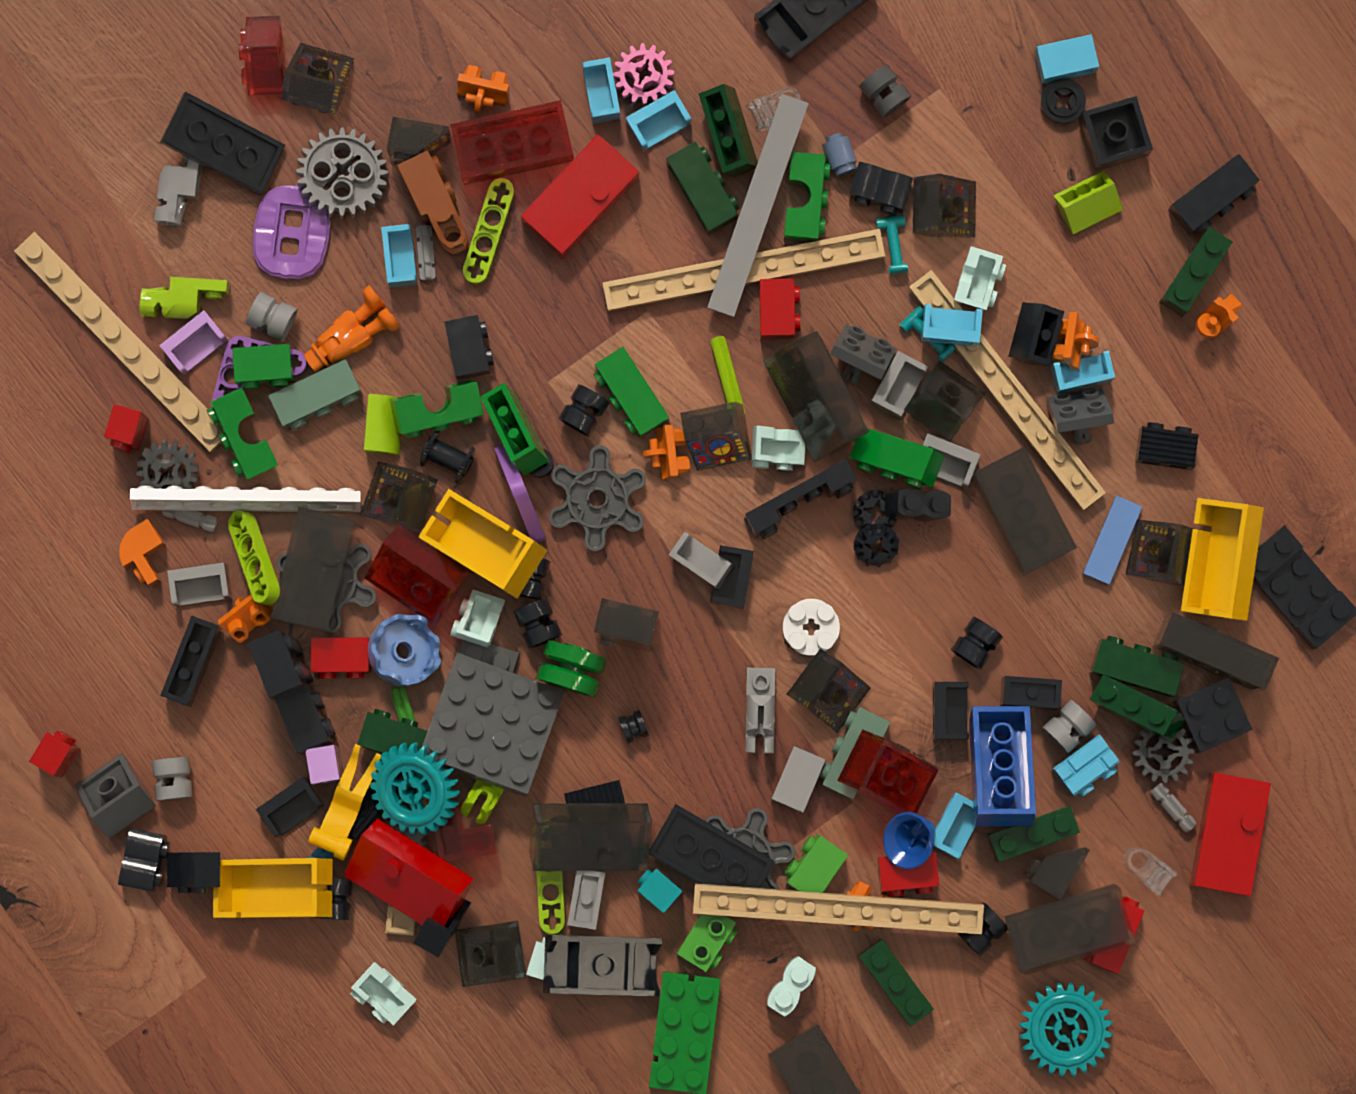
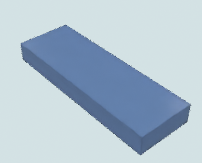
M1117 495L1115 496L1082 573L1083 575L1106 585L1110 584L1142 506Z

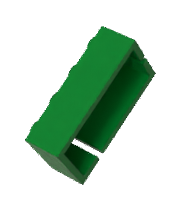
M663 971L653 1056H658V1060H652L649 1087L706 1094L721 979L694 975V981H688L689 974Z

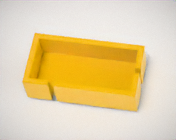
M448 489L435 511L450 520V524L447 526L439 519L431 516L420 533L419 538L518 599L548 550Z
M1197 498L1194 523L1212 526L1211 532L1196 529L1192 531L1181 611L1248 620L1264 507Z
M333 859L220 860V887H213V918L332 917V891H327V885H332Z

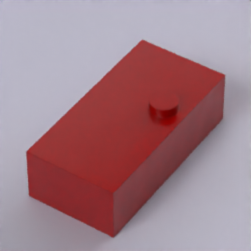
M597 134L521 215V221L556 254L564 259L639 179V171Z
M1217 772L1209 773L1190 886L1251 896L1271 783Z
M379 819L361 835L344 874L346 878L419 924L423 925L427 918H431L447 928L460 911L474 878Z

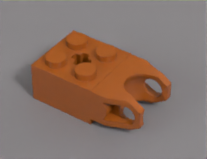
M426 151L398 164L397 167L424 225L431 224L442 248L446 252L454 256L465 251L468 238L463 223L453 203L457 202V199L449 181L443 183L441 179L445 175L437 156L431 158L429 152ZM450 233L460 234V238L456 242L446 240Z

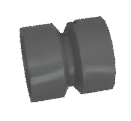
M889 65L881 67L859 85L867 99L875 101L873 107L882 118L894 113L911 98V94L905 86L896 83L897 76ZM888 89H891L893 92L883 99L881 95Z

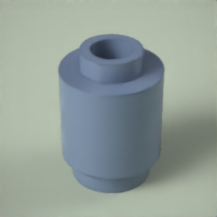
M837 133L825 138L827 143L823 144L822 148L827 162L830 164V170L834 171L835 176H843L857 170L855 164L857 159L849 137H842L841 133Z

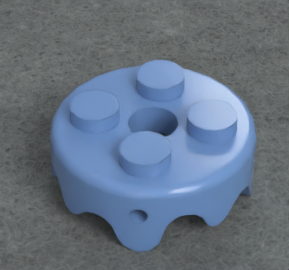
M397 614L381 622L372 632L368 643L369 662L376 674L385 682L394 686H413L425 680L439 667L441 663V658H439L440 640L428 628V620L421 615ZM398 644H403L407 647L409 653L406 659L400 658L397 655L396 647Z

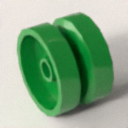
M547 640L543 655L547 659L559 663V665L541 664L535 679L596 698L600 683L596 679L584 675L585 671L593 674L603 673L607 659L579 646Z

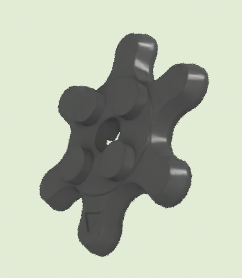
M601 445L595 446L590 451L589 466L584 471L575 472L566 465H557L551 472L553 482L564 488L567 497L563 505L551 510L549 522L556 528H563L572 522L581 524L585 529L584 542L590 551H599L605 546V532L610 526L621 525L629 532H637L644 524L642 515L631 509L628 503L629 495L645 485L646 476L644 472L640 469H631L625 474L614 473L609 466L610 452L605 446ZM595 491L604 493L606 497L605 503L602 506H593L589 501L591 493Z
M318 527L311 534L312 550L309 555L297 557L287 552L277 558L276 564L279 571L291 575L296 583L294 591L282 600L281 608L289 616L298 615L305 608H315L320 613V624L324 631L334 633L342 625L340 611L345 604L354 602L362 607H370L376 601L374 589L361 584L357 578L359 568L370 560L371 550L365 544H357L347 552H339L333 547L331 532L325 527ZM325 572L332 573L335 578V583L329 588H323L319 584V577Z
M760 808L750 810L744 825L739 828L729 827L723 818L717 815H712L705 820L774 860V865L777 863H787L795 856V849L791 843L786 841L770 843L766 840L763 831L768 817L766 812ZM770 870L760 888L779 889L778 885L771 879Z

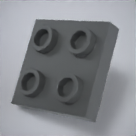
M846 324L830 355L848 363L842 378L847 382L853 372L854 375L850 383L858 384L863 371L882 379L897 348L891 346L885 339L875 338L867 334L858 326Z
M1091 387L1080 392H1060L1054 396L1046 397L1047 408L1057 432L1073 430V440L1076 444H1083L1082 436L1085 437L1086 444L1092 441L1090 427L1114 424L1113 412L1102 388Z

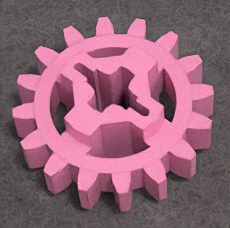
M641 43L640 50L638 51L633 46H630L629 55L624 52L620 54L623 62H615V68L620 70L613 73L614 79L620 80L615 85L616 89H624L622 93V98L624 99L629 95L632 96V104L634 105L638 99H641L643 106H647L648 99H652L653 102L658 99L657 95L665 96L667 94L664 89L665 87L672 88L673 82L668 78L674 77V71L667 70L672 65V61H664L665 51L663 50L657 54L655 45H652L650 50H646L644 43ZM644 57L643 60L637 63L632 62L637 58ZM655 61L660 65L663 75L655 70ZM648 65V76L640 84L639 73H642ZM625 75L632 78L634 82L633 89L626 82ZM651 86L656 87L652 91L644 92L645 89Z

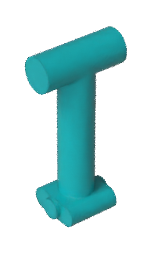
M904 215L876 219L877 229H886L892 262V266L888 267L889 274L907 273L909 268L907 263L903 264L897 227L906 226Z
M919 305L899 324L900 328L907 333L913 327L921 335L923 323L921 319L923 318L924 309ZM928 342L940 354L938 355V360L941 363L948 359L956 350L952 344L947 346L943 343Z

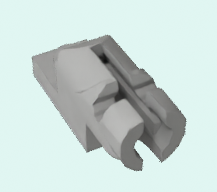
M184 156L183 162L187 164V167L171 165L163 167L159 175L156 199L161 203H166V205L155 208L154 221L156 224L174 227L182 226V219L188 203L185 200L198 201L202 165Z
M747 667L745 753H755V738L757 736L763 737V754L774 753L775 668Z

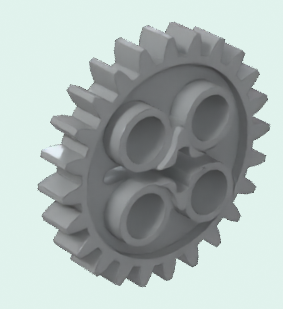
M341 127L339 135H335L334 131L329 129V137L327 138L322 133H318L319 142L317 143L310 139L309 146L311 150L302 148V155L305 158H298L297 164L303 167L296 169V176L303 177L297 181V186L306 187L301 192V196H311L308 205L312 206L318 203V213H321L325 208L329 209V218L333 216L335 211L339 213L340 219H343L345 212H349L350 216L355 218L356 209L365 214V204L375 207L373 197L381 199L382 192L379 189H386L387 183L382 179L388 177V171L382 170V168L386 166L387 161L383 159L378 160L382 156V150L373 151L375 141L373 140L366 144V134L361 135L359 139L356 138L355 129L349 135H345L343 127ZM342 149L346 150L349 156L345 159H340L334 153ZM358 156L361 158L360 160L350 165L355 157ZM319 168H324L328 170L329 175L320 178L314 172ZM347 169V176L342 174L336 179L337 170L342 173ZM358 169H365L368 171L369 176L361 179L354 173ZM331 182H333V184L328 190L323 189L324 186H327ZM338 188H345L348 190L349 195L338 197L334 191Z

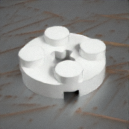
M804 599L791 606L785 615L782 627L783 635L790 647L799 654L817 656L833 646L839 635L840 623L832 606L818 599ZM809 619H813L814 624L819 625V630H815L812 636L808 635L807 630H803V625L808 624Z

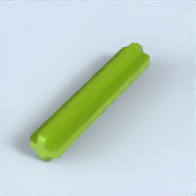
M724 336L712 338L710 343L730 417L732 419L743 417L746 412L726 338Z

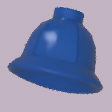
M903 812L892 818L887 824L883 836L884 851L888 859L894 865L903 869H914L925 863L931 855L935 842L934 824L924 816L912 812Z

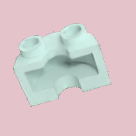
M971 246L954 300L987 310V307L993 308L998 293L993 290L995 280H1002L1006 264L1001 263L1003 256Z
M754 426L752 468L767 469L769 465H776V470L793 471V466L804 465L806 431Z
M473 589L469 600L463 599L459 615L463 617L461 621L455 620L450 636L488 648L497 629V622L503 610L505 600Z
M376 962L351 987L353 991L350 993L362 1005L366 1001L375 1008L372 1014L385 1024L388 1020L393 1026L417 1000L386 969H382Z

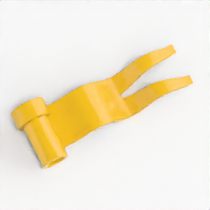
M355 744L346 769L339 780L333 800L320 829L314 827L308 843L333 853V857L342 861L347 857L353 840L348 838V835L357 818L366 791L373 779L371 772L377 770L375 762L381 759V755L376 753L353 791H349L357 768L361 747Z

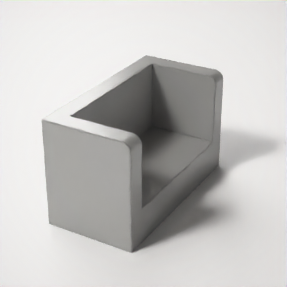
M898 351L870 404L900 420L928 366Z
M927 433L922 445L933 448L945 456L937 478L966 489L980 454Z
M686 532L682 534L669 553L670 557L718 590L735 568L732 563L723 559Z
M225 563L167 571L171 603L175 607L232 599L228 567Z
M794 746L771 800L803 813L826 759Z
M577 868L567 925L596 930L606 873Z

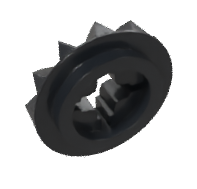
M1070 79L1054 80L1042 92L1041 107L1046 117H1049L1055 123L1068 124L1078 119L1085 109V93L1079 84ZM1072 94L1068 101L1069 108L1061 106L1055 109L1058 102L1057 95L1063 98Z
M870 490L859 496L853 507V518L860 530L872 524L873 520L871 519L872 514L863 509H873L877 501H880V511L885 514V495L887 493L882 490ZM878 516L874 524H883L892 529L897 519H892L888 516Z
M870 524L863 527L856 534L853 546L858 560L863 561L867 566L876 565L880 568L882 564L891 563L893 557L898 555L899 540L896 533L890 527L883 524ZM881 537V547L883 549H877L872 554V546L869 544H876Z

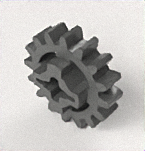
M163 438L162 445L160 446L153 441L151 443V450L144 448L142 451L144 457H139L137 464L141 467L137 468L136 475L143 476L140 479V486L148 485L154 489H166L169 487L167 485L179 486L183 489H192L193 484L191 482H196L198 474L194 472L198 471L199 464L192 463L195 460L196 454H187V444L182 448L178 447L177 439L174 440L172 445L168 444L166 438ZM182 461L184 462L186 467V475L184 474V470H182L180 467ZM149 464L151 465V469H153L155 472L153 478L149 472ZM174 464L172 470H168L167 472H164L162 474L163 468L167 469L168 467H171Z
M1140 730L1138 733L1142 740L1133 741V744L1138 746V750L1131 752V755L1138 756L1139 758L1134 763V766L1142 765L1143 767L1140 774L1145 776L1150 773L1151 782H1155L1160 777L1163 784L1167 783L1168 776L1173 781H1177L1178 772L1186 775L1188 772L1184 765L1193 764L1188 755L1195 753L1194 749H1188L1187 747L1192 742V738L1184 739L1182 737L1186 730H1179L1175 737L1180 744L1178 747L1156 736V742L1148 748H1145L1146 743L1154 735ZM1162 745H1164L1166 750L1175 751V753L1165 756L1164 760H1162L1161 755L1151 754V752L1161 749ZM1175 757H1181L1178 765L1170 770V763ZM1146 758H1151L1157 764L1158 771L1147 763Z

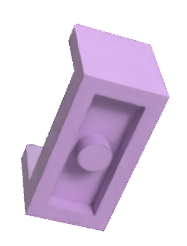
M203 310L159 346L179 371L185 375L226 343L228 339Z
M330 745L307 749L306 757L311 784L321 785L339 782L343 775L339 747Z

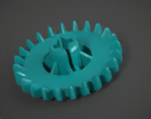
M404 742L399 746V749L397 746H392L389 752L381 754L380 761L375 762L377 770L371 772V777L376 781L370 783V788L376 790V793L372 794L371 797L373 800L379 801L375 808L377 810L383 809L382 818H391L390 825L392 827L399 824V829L403 833L409 828V832L412 835L417 834L418 831L422 835H426L429 830L436 832L439 826H445L448 823L446 818H451L455 814L449 808H455L459 802L453 801L450 798L456 797L460 791L452 790L450 787L455 785L458 779H448L454 768L443 769L447 758L437 762L438 750L428 756V745L423 746L418 751L417 742L411 744L409 749H407V743ZM402 772L404 780H397V776ZM395 786L399 787V788H398V791H399V795H400L401 799H399V797H398V795H397V793H396V787H395ZM423 798L430 799L426 807H424ZM404 801L410 804L411 808L404 805L402 802Z
M1058 982L1056 984V992H1053L1049 986H1045L1046 996L1044 997L1039 992H1035L1038 1002L1027 1001L1032 1011L1021 1012L1023 1016L1028 1018V1021L1019 1023L1020 1027L1027 1029V1032L1020 1034L1019 1038L1029 1040L1022 1049H1033L1029 1060L1040 1058L1037 1067L1040 1069L1048 1064V1074H1052L1058 1068L1059 1076L1063 1077L1066 1069H1069L1071 1076L1075 1077L1078 1067L1086 1074V1064L1089 1063L1093 1067H1097L1094 1057L1097 1056L1104 1059L1105 1055L1101 1048L1111 1047L1109 1043L1104 1041L1105 1038L1113 1036L1112 1032L1106 1031V1027L1112 1025L1113 1021L1104 1020V1017L1110 1010L1099 1009L1103 999L1092 1001L1095 995L1094 991H1090L1085 996L1084 985H1080L1076 992L1072 982L1068 983L1066 990ZM1063 1009H1074L1077 1012L1071 1018L1065 1015ZM1054 1014L1055 1020L1052 1026H1046L1050 1015ZM1079 1014L1085 1019L1087 1030L1079 1028V1024L1076 1021ZM1062 1021L1067 1025H1072V1029L1069 1030V1038L1065 1034H1059V1030L1062 1029ZM1045 1029L1052 1030V1034L1056 1038L1053 1045L1048 1041ZM1079 1033H1087L1085 1040L1079 1046L1076 1040ZM1060 1041L1067 1043L1070 1051L1058 1050L1056 1046Z

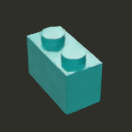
M648 869L637 881L641 885L637 891L663 913L682 892L658 869H655L653 873Z

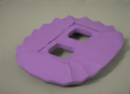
M292 185L276 187L263 197L258 207L253 229V257L258 267L271 277L301 280L314 275L323 265L330 240L331 220L328 217L329 209L325 208L321 213H318V203L309 206L308 202L311 196H301V192L306 187ZM291 210L303 213L301 227L284 225L286 211ZM282 239L299 240L298 253L296 255L282 254L280 252Z

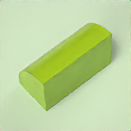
M1104 171L1053 195L1060 214L1072 234L1123 210L1115 183Z
M368 394L364 451L366 453L400 456L402 434L396 431L390 399L397 397Z

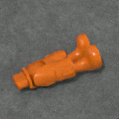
M370 285L363 290L364 303L356 312L348 309L334 320L333 325L317 338L316 344L312 343V348L303 354L305 360L315 373L324 366L330 367L332 364L344 360L352 353L361 351L373 342L372 336L383 330L396 331L400 327L396 318ZM379 312L378 316L372 322H370L365 327L362 326L361 323L364 320H366L373 314Z

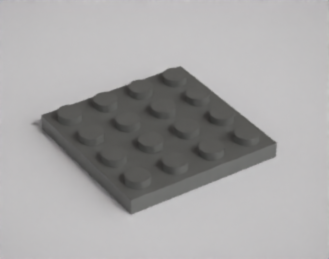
M457 652L422 747L425 745L429 746L427 750L428 756L438 750L437 762L447 758V762L443 766L444 768H454V771L527 797L565 691Z

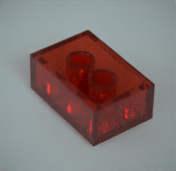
M398 524L381 545L364 579L416 614L425 617L429 623L436 626L453 604L470 572Z
M862 729L837 781L893 813L912 812L917 814L937 775L938 769L889 740Z

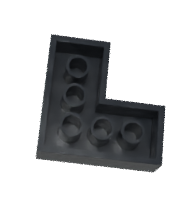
M278 630L247 643L269 698L276 701L296 753L304 755L307 749L324 747L333 743L332 736L336 732L330 718H324L321 709H324L325 705L320 693H317V691L313 692L310 683L314 682V678L309 666H306L300 660V656L304 654L299 641L289 634Z

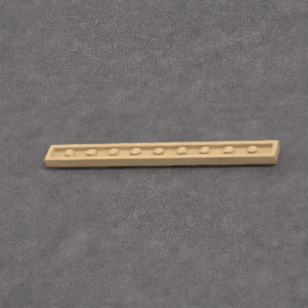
M880 229L757 252L745 285L759 283L760 279H779L885 258ZM724 259L603 282L608 312L712 292Z
M35 231L14 250L210 453L221 444L219 435L222 432L218 424H212L206 411L207 408Z
M932 270L908 288L923 308L925 304H931V308L963 311ZM980 334V343L977 347L952 344L1082 511L1106 493L982 334Z
M696 883L693 914L982 934L984 912L983 904Z

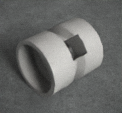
M261 291L251 306L246 319V325L258 331L267 329L269 336L284 341L293 326L298 309L285 302L276 304V298Z
M1072 700L1059 711L1060 717H1052L1042 727L1048 737L1067 754L1079 744L1080 736L1086 737L1097 726L1092 718Z
M189 757L152 761L153 777L158 779V782L154 785L156 801L193 797L192 781L187 779V775L191 773Z

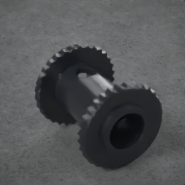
M435 431L425 444L421 454L420 466L424 467L428 460L435 462L456 473L455 483L458 484L467 475L473 463L476 450L474 447H471L468 453H465L438 440L440 431Z

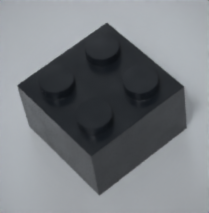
M1137 96L1082 111L1079 117L1095 171L1147 157L1153 150Z
M1229 677L1172 702L1174 708L1185 718L1182 725L1186 730L1188 738H1192L1191 745L1195 750V754L1253 730Z

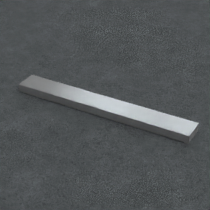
M784 94L781 95L713 289L708 309L734 318L809 104L807 102Z

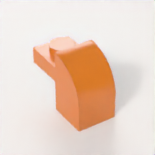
M144 520L124 535L120 543L119 556L123 567L128 569L134 564L137 566L133 571L141 584L146 582L152 587L161 582L147 557L166 546L151 520Z

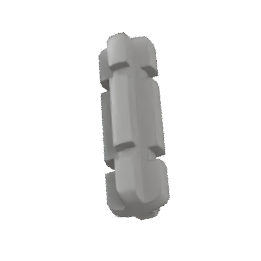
M420 225L415 228L416 238H419V241L416 242L418 265H421V268H418L419 279L429 281L436 277L435 267H432V264H435L433 241H430V238L433 237L432 227L430 225Z
M162 511V515L170 519L177 518V521L197 528L201 526L203 530L214 532L218 524L216 517L208 514L204 516V513L199 511Z
M1163 783L1157 784L1150 791L1156 800L1161 801L1160 805L1171 818L1179 822L1178 826L1184 832H1189L1196 826L1197 822L1191 815L1186 814L1187 810L1173 794L1170 795L1168 793L1169 789Z

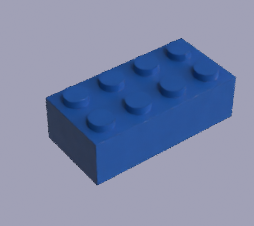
M972 706L969 717L974 826H1032L1036 816L1030 706Z

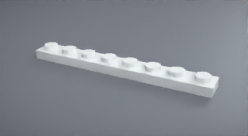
M139 486L137 489H130L132 510L361 511L360 491H355L351 488H341L338 491L312 488L309 491H304L292 487H285L281 490H269L265 487L240 490L238 487H226L223 490H216L206 486H199L195 489H183L179 486L154 489L151 486Z

